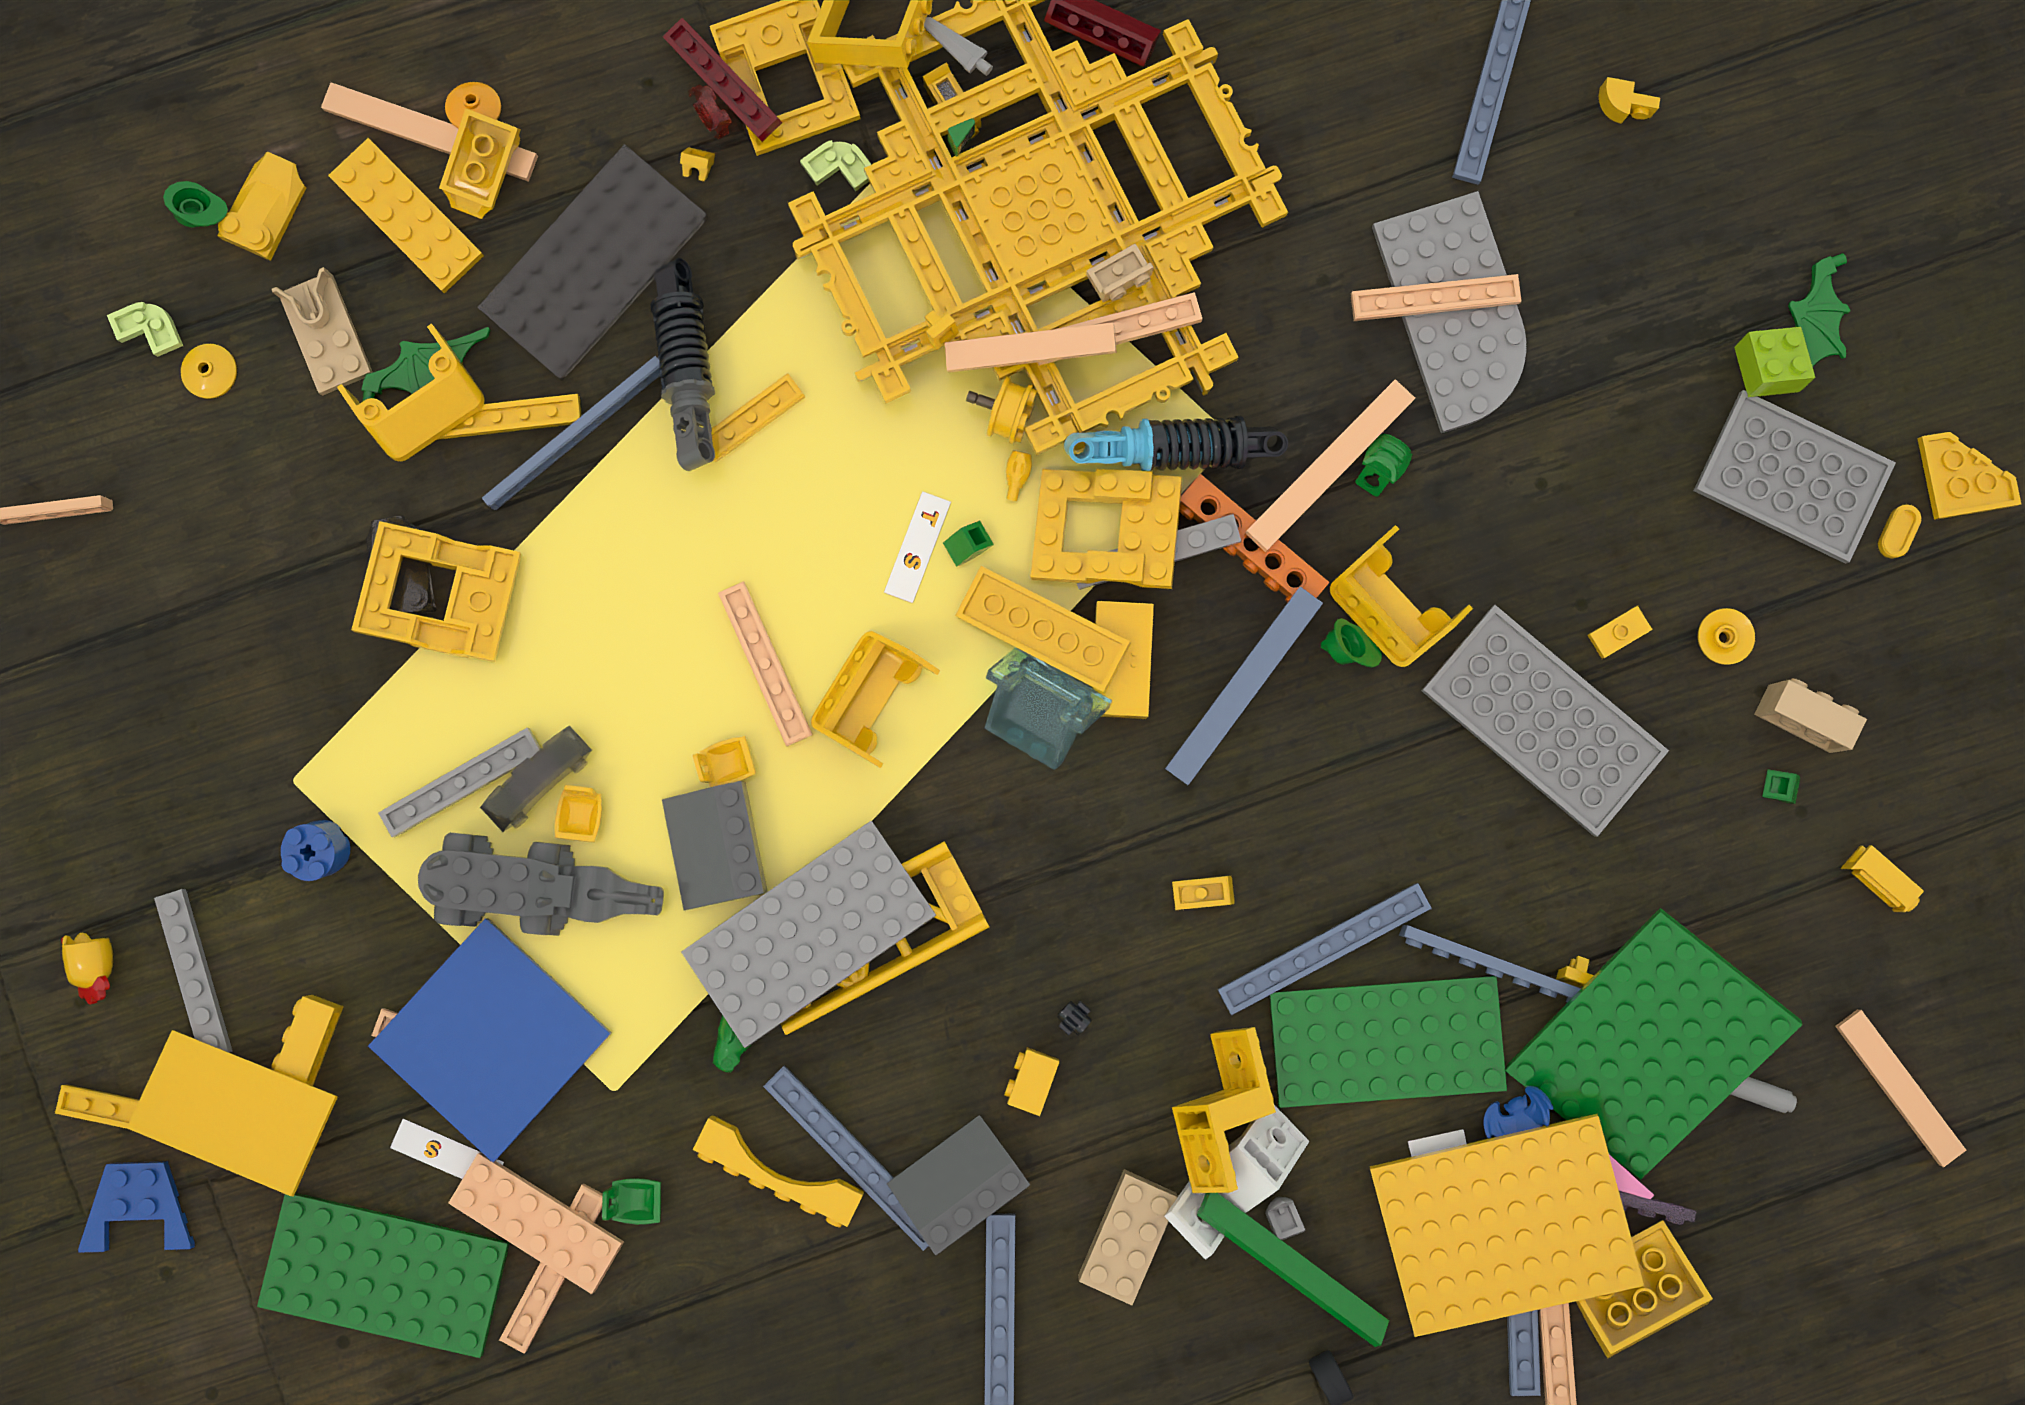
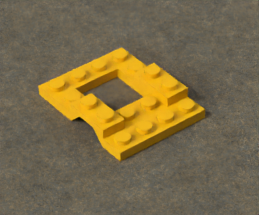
M781 0L710 26L722 60L767 106L768 104L755 71L807 53L815 78L822 92L823 100L778 115L777 117L781 120L782 124L763 142L746 126L757 156L860 119V114L841 64L815 63L807 44L820 11L817 0Z
M1042 469L1031 579L1087 584L1099 581L1127 582L1140 587L1172 589L1182 477L1153 475V472L1096 469V472ZM1068 501L1122 504L1117 552L1088 550L1087 553L1063 552Z
M379 521L351 630L356 633L408 643L414 647L465 658L473 657L495 662L521 553L495 546H477L458 542L436 533ZM403 557L429 562L433 566L456 570L444 621L389 609Z

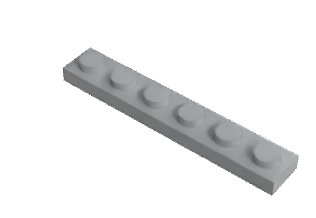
M1234 514L1178 530L1175 562L1241 543ZM1118 548L1110 550L1109 552H1117ZM1099 581L1090 584L1077 583L1078 589L1081 590L1108 581Z
M526 728L378 812L391 837L395 838L539 756L543 751L530 728Z
M186 889L154 898L194 1038L226 1052H232Z

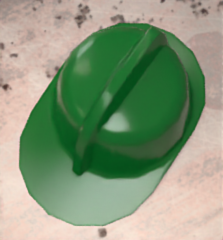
M183 181L174 183L164 193L165 206L173 213L174 218L186 227L195 228L214 225L221 222L228 212L226 203L220 197L194 182Z
M1342 618L1336 620L1334 629L1328 633L1326 639L1321 643V648L1327 651L1334 661L1342 665L1357 662L1373 668L1381 662L1382 653L1379 647L1367 636L1361 627Z

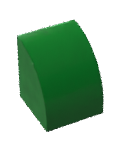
M981 521L960 528L943 542L956 567L977 557L994 545Z

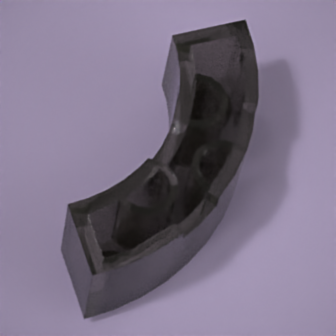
M570 725L542 745L543 748L531 760L527 757L511 772L512 776L502 786H497L480 808L502 832L512 826L515 829L521 826L528 819L526 814L550 789L572 771L576 774L587 765L588 762L585 759L592 749Z

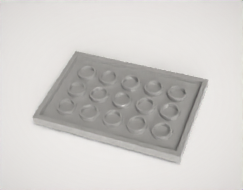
M1742 390L1732 407L1693 491L1846 564L1851 561L1896 462L1759 397H1748L1747 392Z

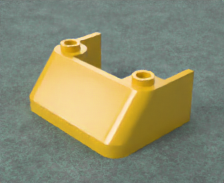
M432 324L427 326V328L442 348L433 354L429 360V370L435 379L391 409L387 410L381 401L373 398L359 403L357 398L342 384L337 387L360 422L385 453L395 461L409 459L477 413L484 405L483 393L446 340Z
M1395 525L1332 582L1330 593L1333 599L1362 628L1392 663L1400 667H1406L1449 633L1473 608L1468 605L1451 619L1443 610L1435 607L1429 608L1422 614L1385 575V572L1392 565V556L1383 544L1399 530Z
M873 631L866 632L855 645L815 710L811 719V725L819 732L881 768L883 763L870 755L877 745V735L871 730L875 720L899 681L909 684L917 680L922 668L936 675L939 674L940 670L908 648Z

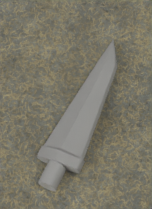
M926 17L924 28L967 72L971 73L975 68L986 76L991 72L993 66L984 60L987 55L985 49L978 47L933 18Z

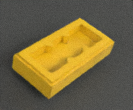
M1636 606L1588 634V637L1603 659L1648 633L1652 628L1639 607Z

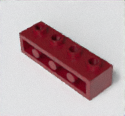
M1051 0L1044 19L1045 22L1143 67L1152 56L1161 30L1095 0Z

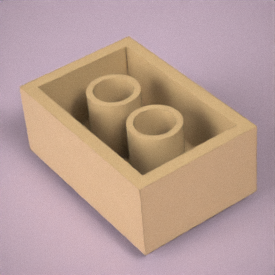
M1792 678L1791 680L1768 685L1754 715L1829 753L1853 749L1867 720L1858 715L1859 711L1848 705L1840 706L1832 702L1833 697L1823 692L1815 693L1807 689L1808 685L1797 679Z

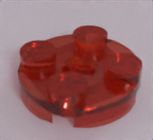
M698 84L688 91L689 97L695 95L697 102L693 104L694 109L709 132L715 129L717 134L714 137L718 140L729 134L728 126L732 124V121L724 109L720 111L715 103L717 97L708 84L704 87Z

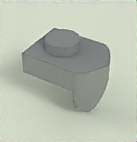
M1275 1197L1270 1202L1265 1214L1276 1237L1284 1240L1305 1231L1292 1199Z

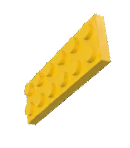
M369 138L328 175L443 293L447 292L484 257L468 238Z
M983 566L978 570L955 615L1103 693L1106 692L1131 644L1130 641Z

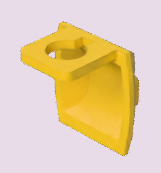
M746 736L720 741L700 751V754L693 755L700 782L709 783L710 787L742 781L756 774Z
M564 785L556 811L555 838L595 842L601 821V794L596 793L592 788Z

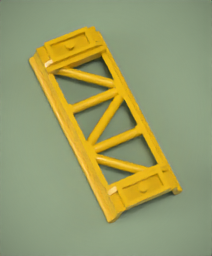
M945 841L902 863L911 878L922 872L939 907L929 904L937 915L934 918L948 923L951 929L914 949H911L906 938L896 943L901 956L869 972V963L857 970L849 978L847 977L837 984L841 988L811 1002L781 1023V1027L786 1035L989 928L985 916Z

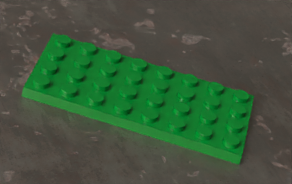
M1496 976L1281 991L1269 995L1279 1108L1507 1091Z
M295 1193L294 1197L285 1194L257 1307L481 1358L484 1353L510 1242Z

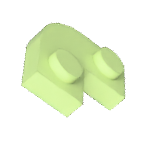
M831 140L822 144L800 160L801 165L817 186L838 170L841 171L855 191L869 182L864 168L871 165V163L855 144L832 142Z
M138 302L107 315L116 339L121 343L145 333L150 348L157 357L183 346L172 318L165 310L156 305Z

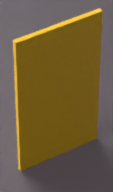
M172 1030L127 1128L294 1197L338 1096Z

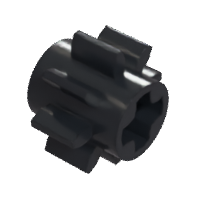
M1069 1001L1057 1015L1062 1021L1058 1025L1059 1028L1068 1036L1072 1031L1079 1036L1092 1021L1087 1015L1091 1010L1081 1001L1077 1005Z

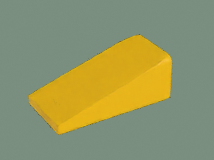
M1231 876L1172 882L1175 910L1234 904Z

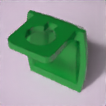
M1380 434L1368 447L1362 462L1365 468L1357 477L1355 483L1373 496H1379L1389 482L1394 484L1404 474L1413 455L1411 450L1396 437L1389 434ZM1376 473L1379 475V486L1369 485L1365 477Z
M639 1178L613 1181L612 1187L605 1190L602 1195V1219L609 1220L612 1218L614 1221L629 1224L661 1222V1182ZM609 1199H612V1204L609 1208Z

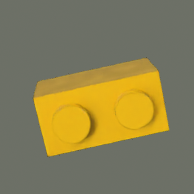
M1030 1048L1026 1049L1025 1054L1019 1052L1014 1066L1019 1071L1015 1081L1009 1080L1004 1094L1009 1097L1007 1104L1040 1116L1056 1073L1059 1059Z

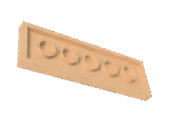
M482 1152L476 1155L449 1201V1204L590 1294L596 1291L624 1243L618 1237L497 1161H490Z

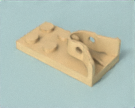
M326 268L319 269L316 278L282 291L278 287L272 288V292L281 299L320 395L328 394L337 390V387L341 384L347 386L364 379L366 374L373 373L334 276Z

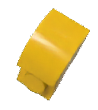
M1607 77L1599 90V103L1602 111L1608 118L1620 124L1623 123L1629 114L1635 119L1651 118L1659 108L1660 98L1633 93L1635 82Z

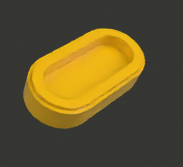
M1902 505L1891 512L1878 541V548L1885 557L1897 558L1903 556L1909 550L1921 524V514L1916 507Z

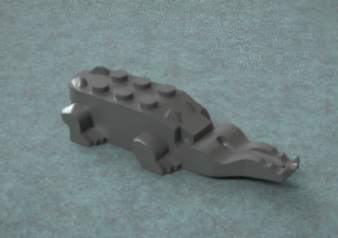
M451 832L446 834L443 840L442 851L431 854L423 862L418 873V887L423 897L429 903L435 905L434 920L438 924L476 927L477 921H482V916H485V913L520 916V928L523 933L559 936L560 930L564 929V924L568 923V917L584 922L600 923L623 914L657 916L662 911L664 898L662 887L628 881L608 867L575 866V858H573V852H570V845L533 842L529 848L527 858L493 854L494 849L491 848L492 843L488 842V836Z

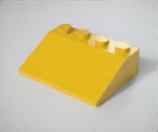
M1663 1220L1631 1237L1644 1286L1576 1301L1591 1332L1607 1358L1700 1309L1713 1299Z

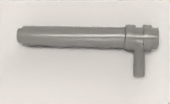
M1751 1077L1746 1078L1730 1094L1781 1113L1792 1112L1797 1103V1098L1793 1096L1791 1091Z

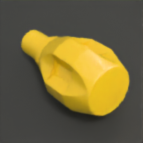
M1016 450L1012 451L1006 467V479L1008 481L1007 485H1009L1006 499L1017 501L1019 490L1026 483L1032 467L1031 454Z

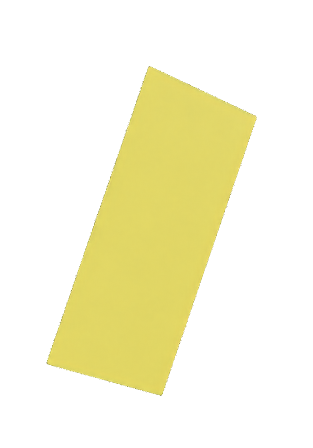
M871 184L851 204L874 194L875 192ZM930 184L913 191V194L930 187ZM941 201L917 211L962 304L986 293ZM960 202V206H961V208H962V210H963V212H964L966 218L969 219L968 216H967V214H966V212H965V210H964V208H963V206H962V204H961V202ZM857 217V218H855V219H853V220H850V221H848V222H846V223H844V224H842V225H840V226L843 227V226L848 225V224H850V223H852V222H854V221H856V220H859V217ZM889 221L839 243L886 339L926 321L924 317L933 309ZM812 254L802 259H796L707 351L709 354L708 362L710 363L709 371L712 376V385L715 389V394L707 400L710 405L709 419L712 428L787 373L803 392L805 398L716 463L713 460L692 471L684 470L678 463L676 439L673 430L674 423L670 413L672 404L666 403L661 398L514 550L521 553V558L495 662L473 657L465 658L419 648L293 780L294 784L315 805L336 823L433 919L435 905H432L423 897L418 887V873L423 862L431 854L442 851L444 837L450 832L488 836V842L492 843L491 848L494 849L493 854L527 858L529 848L533 842L570 845V852H573V858H575V866L608 867L628 881L662 887L664 890L663 906L661 913L657 916L623 914L600 923L584 922L568 917V923L564 924V929L560 930L559 936L523 933L520 928V916L485 913V916H482V921L485 918L491 920L612 1032L584 1063L612 1091L618 1090L708 995V992L681 951L764 895L760 894L683 910L662 799L710 788L709 783L700 782L693 755L700 754V751L720 741L746 736L756 774L742 781L746 782L767 891H770L862 826L873 821L1029 656L1028 653L955 616L981 566L1069 611L1094 587L1091 586L1079 590L1077 583L1032 580L1030 577L1042 469L1096 472V469L1141 471L1139 464L1123 466L1122 462L1113 464L1076 463L1065 452L1064 443L1036 456L1025 432L1021 443L1015 442L1014 445L1009 443V438L993 434L991 437L987 436L992 410L978 406L976 403L967 402L966 398L968 392L972 391L978 393V395L981 394L996 399L1004 379L999 381L993 368L948 372L945 346L900 366L911 392L885 404L873 377L858 382L855 378V372L878 362V357L875 352L863 358L855 343L856 332L852 336L843 334L841 325L847 319L843 318L831 292L823 288V284L828 283L831 280V276L826 273L817 276L816 269L818 265ZM990 262V266H991V268H992V270H993V272H994V274H995V276H996V278H997V280H998L999 278H998V276H997V274H996V272H995V270H994V268H993V266H992V264H991V262ZM1045 280L1027 288V290L1030 291L1045 284ZM1069 287L1028 306L1027 309L1037 329H1040L1089 306V304ZM992 305L974 313V316L991 309ZM1016 314V317H1017V319H1018V321H1019V323H1020V325H1021V328H1022L1023 332H1025V330H1024V328H1023V326H1022V324H1021V322H1020V320H1019V318H1018V316H1017V314ZM851 326L846 327L847 330L852 328ZM917 340V341H915V342H913V343H911V344H909V345H907V346H905V347H902L901 349L903 350V349H905V348H907V347H909V346H911V345H914V344L918 343L919 340ZM1130 342L1116 345L1117 353L1054 361L1075 404L1153 368L1155 365ZM1025 369L1009 376L1012 383L1026 388L1029 384L1032 385ZM1051 386V388H1052V390H1053V392H1054V394H1055V396H1056L1058 402L1060 403V401H1059V399H1058V397H1057V395H1056V393H1055L1053 387ZM1180 388L1176 390L1169 389L1170 397L1167 402H1158L1154 394L1149 403L1125 413L1122 421L1119 420L1115 413H1109L1106 416V420L1109 423L1107 428L1098 426L1087 432L1121 431L1123 426L1137 429L1142 419L1159 420L1162 422L1163 420L1173 421L1174 419H1180L1181 421L1184 419H1191L1192 421L1194 419L1204 420L1205 418L1212 417ZM1037 394L1031 417L1027 419L1025 427L1048 417ZM1013 450L1032 455L1030 475L1026 483L1023 484V487L1020 488L1017 501L1006 499L1009 488L1006 479V467ZM1188 466L1186 470H1181L1178 467L1176 470H1170L1166 467L1163 471L1154 468L1150 472H1153V475L1182 477V494L1205 469H1201L1198 466L1197 469L1192 470ZM923 491L951 503L913 603L884 593ZM1068 501L1063 552L1087 553L1088 550L1110 551L1117 549L1122 504ZM981 521L994 545L977 557L956 567L943 542L960 528ZM743 581L813 734L788 747L785 745L718 594ZM869 631H873L908 648L940 670L939 674L936 675L922 668L917 680L909 684L899 681L875 720L871 730L877 735V745L870 755L883 763L881 768L819 732L811 725L812 716L859 639ZM530 728L543 751L542 754L399 836L391 837L378 812L520 731ZM564 785L592 788L596 793L601 794L602 813L595 842L555 838L556 811ZM477 921L476 927L440 925L461 945L482 921Z

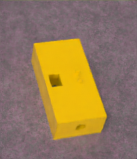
M1097 601L1095 624L1130 641L1131 644L1106 692L1103 693L1092 687L1090 716L1148 718L1154 604Z

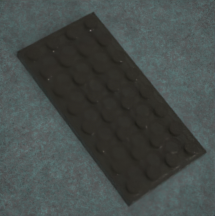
M624 144L483 300L478 308L563 381L654 279L655 270L667 264L708 219V216Z

